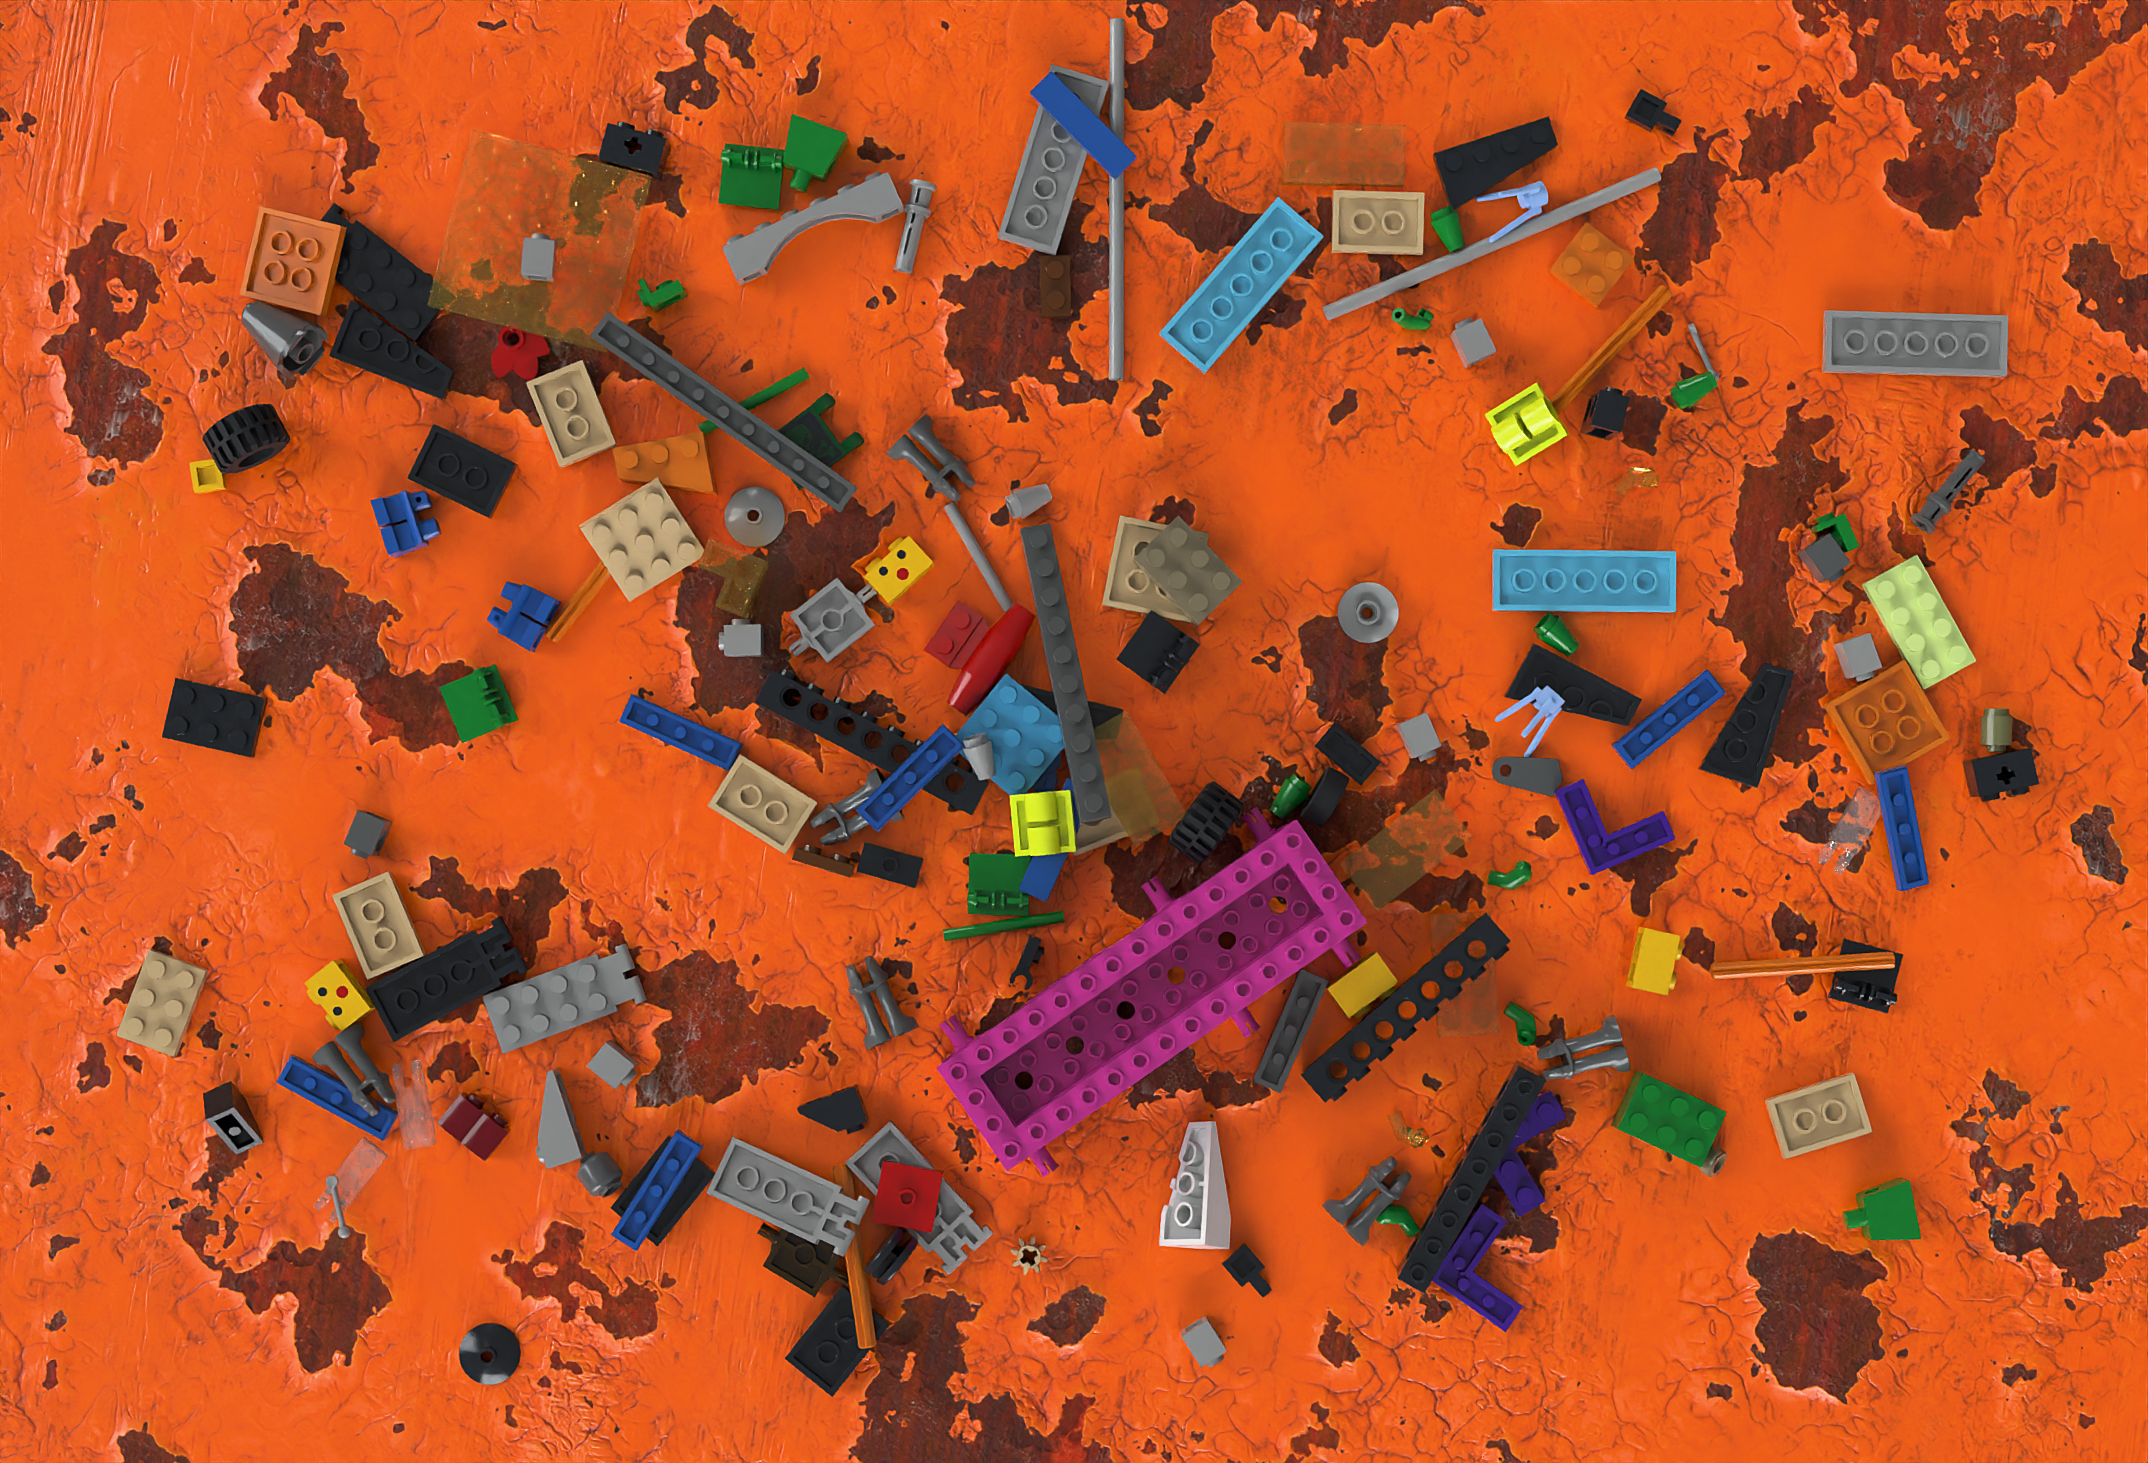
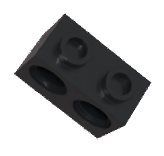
M1605 387L1604 390L1600 389L1589 398L1580 433L1608 441L1621 433L1630 397L1623 396L1622 390L1612 387Z

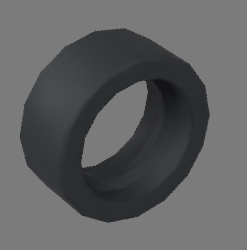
M1327 767L1313 788L1300 816L1319 827H1323L1340 801L1350 778L1331 767Z

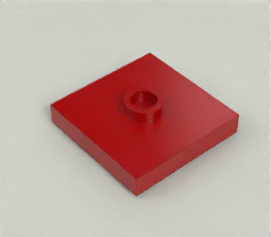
M883 1160L871 1222L932 1233L944 1171Z

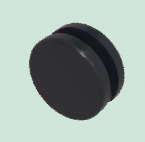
M896 1227L888 1235L864 1267V1271L869 1275L872 1274L874 1278H878L876 1281L881 1285H885L898 1272L918 1245V1240L913 1236L902 1247L898 1244L906 1231L902 1227Z

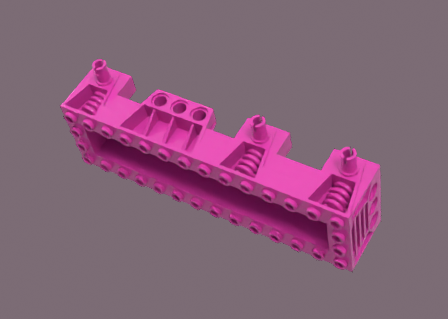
M1258 806L1250 810L1256 822L1249 813L1241 817L1257 840H1255L1256 843L1252 848L1243 853L1240 858L1195 889L1188 891L1178 898L1170 897L1157 875L1150 879L1156 888V892L1153 891L1148 882L1144 883L1141 888L1156 907L1155 913L1148 920L1112 946L1100 950L1029 999L1018 1011L981 1035L970 1037L957 1019L956 1014L948 1019L955 1030L951 1028L947 1020L939 1025L955 1048L953 1049L954 1052L940 1063L937 1070L1007 1171L1030 1156L1041 1172L1042 1177L1050 1174V1171L1044 1162L1047 1163L1052 1172L1059 1167L1045 1147L1053 1139L1230 1017L1236 1023L1244 1038L1250 1036L1252 1033L1246 1026V1022H1248L1254 1032L1261 1026L1256 1022L1246 1006L1331 947L1343 963L1344 968L1353 964L1346 953L1355 962L1361 958L1347 936L1368 922L1297 820L1290 821L1278 829H1272L1259 811ZM1280 896L1286 901V909L1281 914H1274L1270 911L1269 902L1273 897ZM1230 931L1235 935L1236 942L1232 948L1224 949L1219 945L1218 938L1222 932ZM1174 966H1179L1185 971V978L1179 984L1171 983L1167 977L1168 971ZM1123 1001L1132 1003L1135 1008L1133 1016L1128 1019H1123L1117 1014V1006ZM1073 1036L1081 1038L1084 1043L1083 1050L1077 1054H1072L1066 1049L1067 1040ZM1028 1072L1032 1075L1033 1083L1029 1088L1022 1089L1016 1085L1015 1077L1018 1073Z

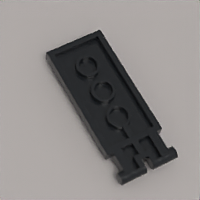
M333 203L320 221L347 227L335 280L418 343L454 295L356 220L354 224L347 221L341 216L344 210Z
M502 916L491 921L492 928L480 934L473 930L365 988L393 1042L503 985L504 983L501 978L514 971L521 975L530 970L518 946L507 951L505 944L514 940Z

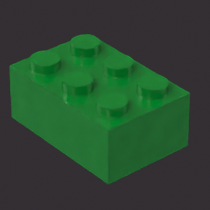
M1636 1070L1611 1126L1702 1168L1727 1112Z

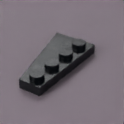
M1548 116L1434 153L1433 159L1448 205H1453L1454 210H1457L1497 183L1507 179L1521 168L1526 167L1558 146Z
M350 301L329 356L445 401L455 372L356 302Z
M1762 663L1697 768L1698 770L1758 788L1793 678V671Z

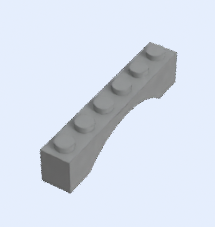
M873 173L864 179V183L856 187L853 184L844 186L837 191L838 195L829 199L820 197L809 204L810 207L800 212L798 209L791 210L782 215V220L774 224L765 222L755 227L754 233L745 237L743 234H739L726 241L727 245L723 246L722 249L739 285L767 274L773 261L782 249L797 235L813 226L841 219L865 220L878 224L904 212L903 204L889 173Z

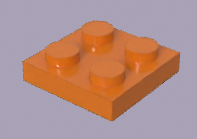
M1586 222L1548 272L1597 308L1635 258Z

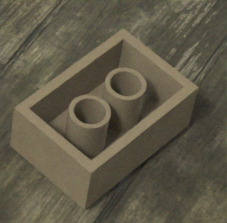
M1177 516L1133 561L1196 627L1242 583V580L1180 516Z

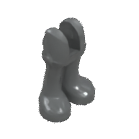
M926 413L907 432L944 466L943 469L939 470L906 434L886 454L893 460L906 459L932 483V488L936 493H942L956 503L962 497L955 490L954 486L947 482L954 473L970 489L976 481L966 468V463L962 459L958 460L936 438L932 432L933 420Z
M878 768L873 769L867 774L866 783L859 790L834 804H826L824 810L810 821L814 829L827 824L834 818L840 828L832 830L820 838L823 846L832 845L840 841L847 842L851 839V835L869 825L860 814L850 819H847L845 815L859 807L885 781ZM902 809L890 821L897 822L904 818Z
M873 956L864 958L868 973L873 979L865 984L862 983L861 976L854 964L846 967L849 982L848 990L858 1002L867 1026V1034L863 1039L866 1050L891 1040L890 1034L884 1026L870 993L873 991L876 992L894 1038L919 1027L914 1017L904 1015L899 1009L887 982V972L881 969Z
M1614 1015L1604 1018L1602 1027L1593 1033L1566 1040L1562 1038L1555 1039L1552 1044L1537 1051L1538 1060L1553 1058L1558 1055L1561 1057L1562 1065H1556L1542 1071L1545 1079L1564 1078L1569 1080L1576 1074L1603 1067H1614L1619 1072L1631 1070L1623 1044L1597 1054L1577 1059L1573 1057V1054L1623 1042Z
M356 1023L334 1038L336 1042L330 1041L322 1046L312 1058L320 1066H329L347 1086L352 1094L354 1103L359 1104L371 1116H375L380 1112V1108L371 1096V1092L376 1089L388 1104L393 1103L397 1098L389 1082L390 1077L379 1070L364 1050L361 1040L365 1035V1029L361 1023ZM339 1046L360 1069L366 1078L364 1082H361L343 1058Z
M1392 1156L1386 1158L1377 1166H1371L1368 1170V1175L1347 1197L1342 1200L1330 1198L1322 1205L1339 1224L1344 1225L1367 1197L1376 1189L1379 1190L1380 1193L1357 1217L1343 1227L1362 1247L1370 1238L1369 1229L1373 1222L1394 1200H1399L1402 1191L1412 1178L1411 1174L1405 1170L1389 1185L1383 1180L1398 1163Z

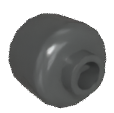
M592 1151L580 1160L581 1166L578 1169L577 1178L591 1196L606 1198L622 1185L620 1180L623 1176V1171L608 1152L596 1154Z

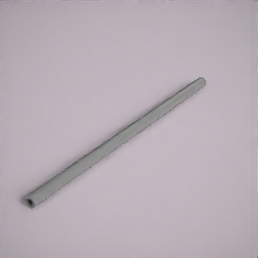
M1122 18L1110 19L1109 129L1124 143L1125 20ZM1124 172L1116 180L1109 175L1110 381L1124 380Z
M1657 167L1639 173L1523 222L1492 243L1489 242L1490 237L1326 305L1322 307L1323 313L1327 321H1330L1660 182V172Z

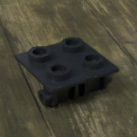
M1151 610L1116 660L1165 694L1200 644Z
M1843 939L1839 955L1891 951ZM1893 952L1895 955L1894 968L1835 972L1828 998L1888 1013L1890 1005H1895L1897 1001V994L1893 992L1903 954Z

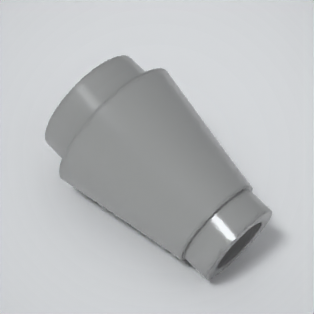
M1046 484L1014 490L1010 492L1011 495L1005 497L1007 508L1013 519L1019 517L1024 519L1052 500L1051 492Z
M979 733L963 740L965 747L962 749L978 779L985 780L994 777L996 772L992 739H988L986 733Z

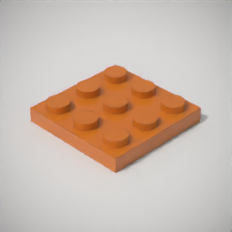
M260 206L239 295L326 317L347 227Z
M1906 660L1899 661L1823 705L1868 784L1876 782L1874 773L1901 765L1904 766L1951 739Z

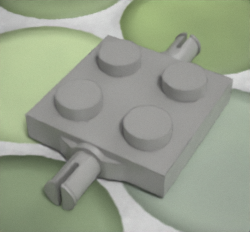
M838 578L834 579L790 614V617L798 625L802 637L788 647L789 650L797 657L810 646L817 650L827 663L832 661L875 627V624L866 614L863 603L877 594L876 591L868 583L857 594H854L847 590Z

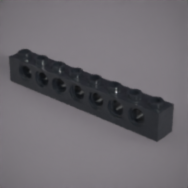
M781 668L779 673L771 670L755 701L757 704L891 774L903 764L897 763L893 758V751L897 746H906L910 757L924 743L917 738L914 744L904 739L903 736L906 732L890 724L887 729L877 725L876 723L879 718L863 710L860 715L850 711L849 709L852 704L835 696L833 701L823 697L822 695L825 690L808 682L806 687L795 682L798 676ZM796 689L801 694V701L798 705L791 707L786 703L785 697L790 690ZM823 703L828 708V715L824 720L817 721L812 715V710L815 705ZM850 717L855 722V730L849 735H844L839 729V724L842 719ZM874 731L879 732L882 736V744L876 749L869 748L866 744L867 735ZM953 758L922 790L973 815L989 783L979 780L971 766L968 772L957 766L959 760ZM955 773L961 775L964 780L963 787L958 791H951L946 784L947 778Z
M1484 912L1303 1070L1301 1076L1324 1102H1327L1330 1098L1335 1102L1348 1091L1345 1087L1348 1082L1353 1078L1358 1082L1371 1071L1368 1065L1377 1058L1381 1062L1394 1051L1391 1045L1401 1038L1404 1042L1415 1033L1417 1029L1414 1025L1424 1018L1427 1022L1438 1013L1440 1009L1437 1005L1445 998L1451 1001L1461 993L1463 988L1460 985L1468 978L1474 981L1487 969L1483 965L1492 957L1497 961L1510 950L1507 944L1511 940L1492 918ZM1479 940L1485 944L1486 951L1481 957H1473L1469 954L1468 946L1472 941ZM1458 961L1462 965L1463 971L1458 977H1450L1446 974L1445 966L1448 962ZM1425 982H1436L1440 988L1438 995L1435 997L1425 996L1421 989ZM1410 1001L1414 1003L1417 1009L1415 1015L1412 1017L1402 1016L1398 1009L1402 1002ZM1379 1022H1389L1393 1026L1392 1035L1389 1037L1379 1036L1375 1029ZM1360 1041L1367 1043L1370 1047L1369 1055L1366 1057L1356 1056L1353 1052V1045ZM1334 1062L1344 1063L1347 1067L1346 1075L1343 1077L1333 1076L1330 1072V1065Z
M1516 1060L1397 1269V1278L1422 1293L1426 1292L1544 1086L1546 1079L1543 1074Z

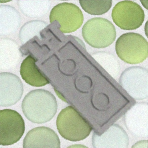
M627 944L616 946L615 950L617 953L600 959L598 953L482 996L502 1053L619 1011L618 1004L634 999L635 1004L646 1001L647 998L639 976L637 975L629 979L626 977L625 972L635 968Z
M891 1120L845 1162L875 1196L877 1195L883 1160L935 1169ZM942 1177L932 1233L905 1228L918 1240V1243L927 1253L933 1249L944 1261L941 1267L948 1275L969 1257L961 1248L962 1246L967 1244L975 1251L994 1234L987 1224L981 1228L970 1216L973 1209L944 1177Z
M732 1137L706 1192L818 1245L819 1240H823L835 1246L833 1253L842 1257L845 1256L855 1234L854 1231L846 1228L848 1221L859 1225L870 1200L860 1195L857 1201L841 1194L844 1188L735 1137Z

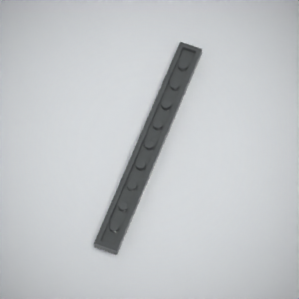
M608 311L591 333L590 337L839 513L842 512L858 488Z
M1048 523L1020 528V538L1080 823L1108 819L1111 818L1112 814L1051 526Z

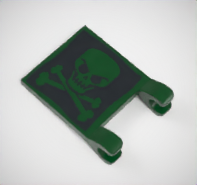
M825 393L810 407L780 428L778 432L830 468L864 444L865 441L859 433L854 432L840 444L820 417L822 413L836 404L832 395ZM791 479L799 490L804 488L800 484L795 482L793 479Z

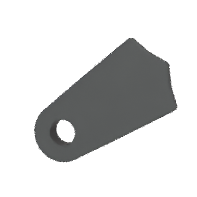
M1500 757L1493 763L1491 769L1492 776L1498 783L1547 796H1554V791L1563 780L1558 759ZM1506 764L1510 772L1507 776H1502L1500 768Z

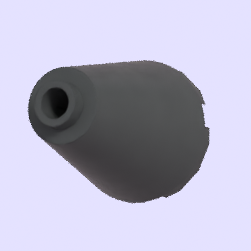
M262 301L250 303L243 309V326L282 375L289 379H296L293 375L297 373L305 375L317 365L325 351L321 347L323 339L328 340L324 329Z

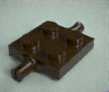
M763 1222L757 1234L773 1242L770 1254L763 1267L813 1297L817 1295L821 1286L830 1277L845 1287L848 1285V1273L837 1267L840 1255L833 1253L835 1246L823 1240H819L817 1245L784 1229L778 1232Z

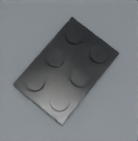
M433 424L407 478L491 519L518 465Z
M175 678L162 737L254 757L268 698Z
M671 1135L664 1140L610 1207L619 1216L622 1217L672 1139ZM696 1157L647 1235V1238L656 1246H659L716 1173L698 1157Z
M844 1285L841 1286L784 1358L832 1397L871 1349H861L858 1346L850 1289ZM871 1307L877 1342L891 1322Z

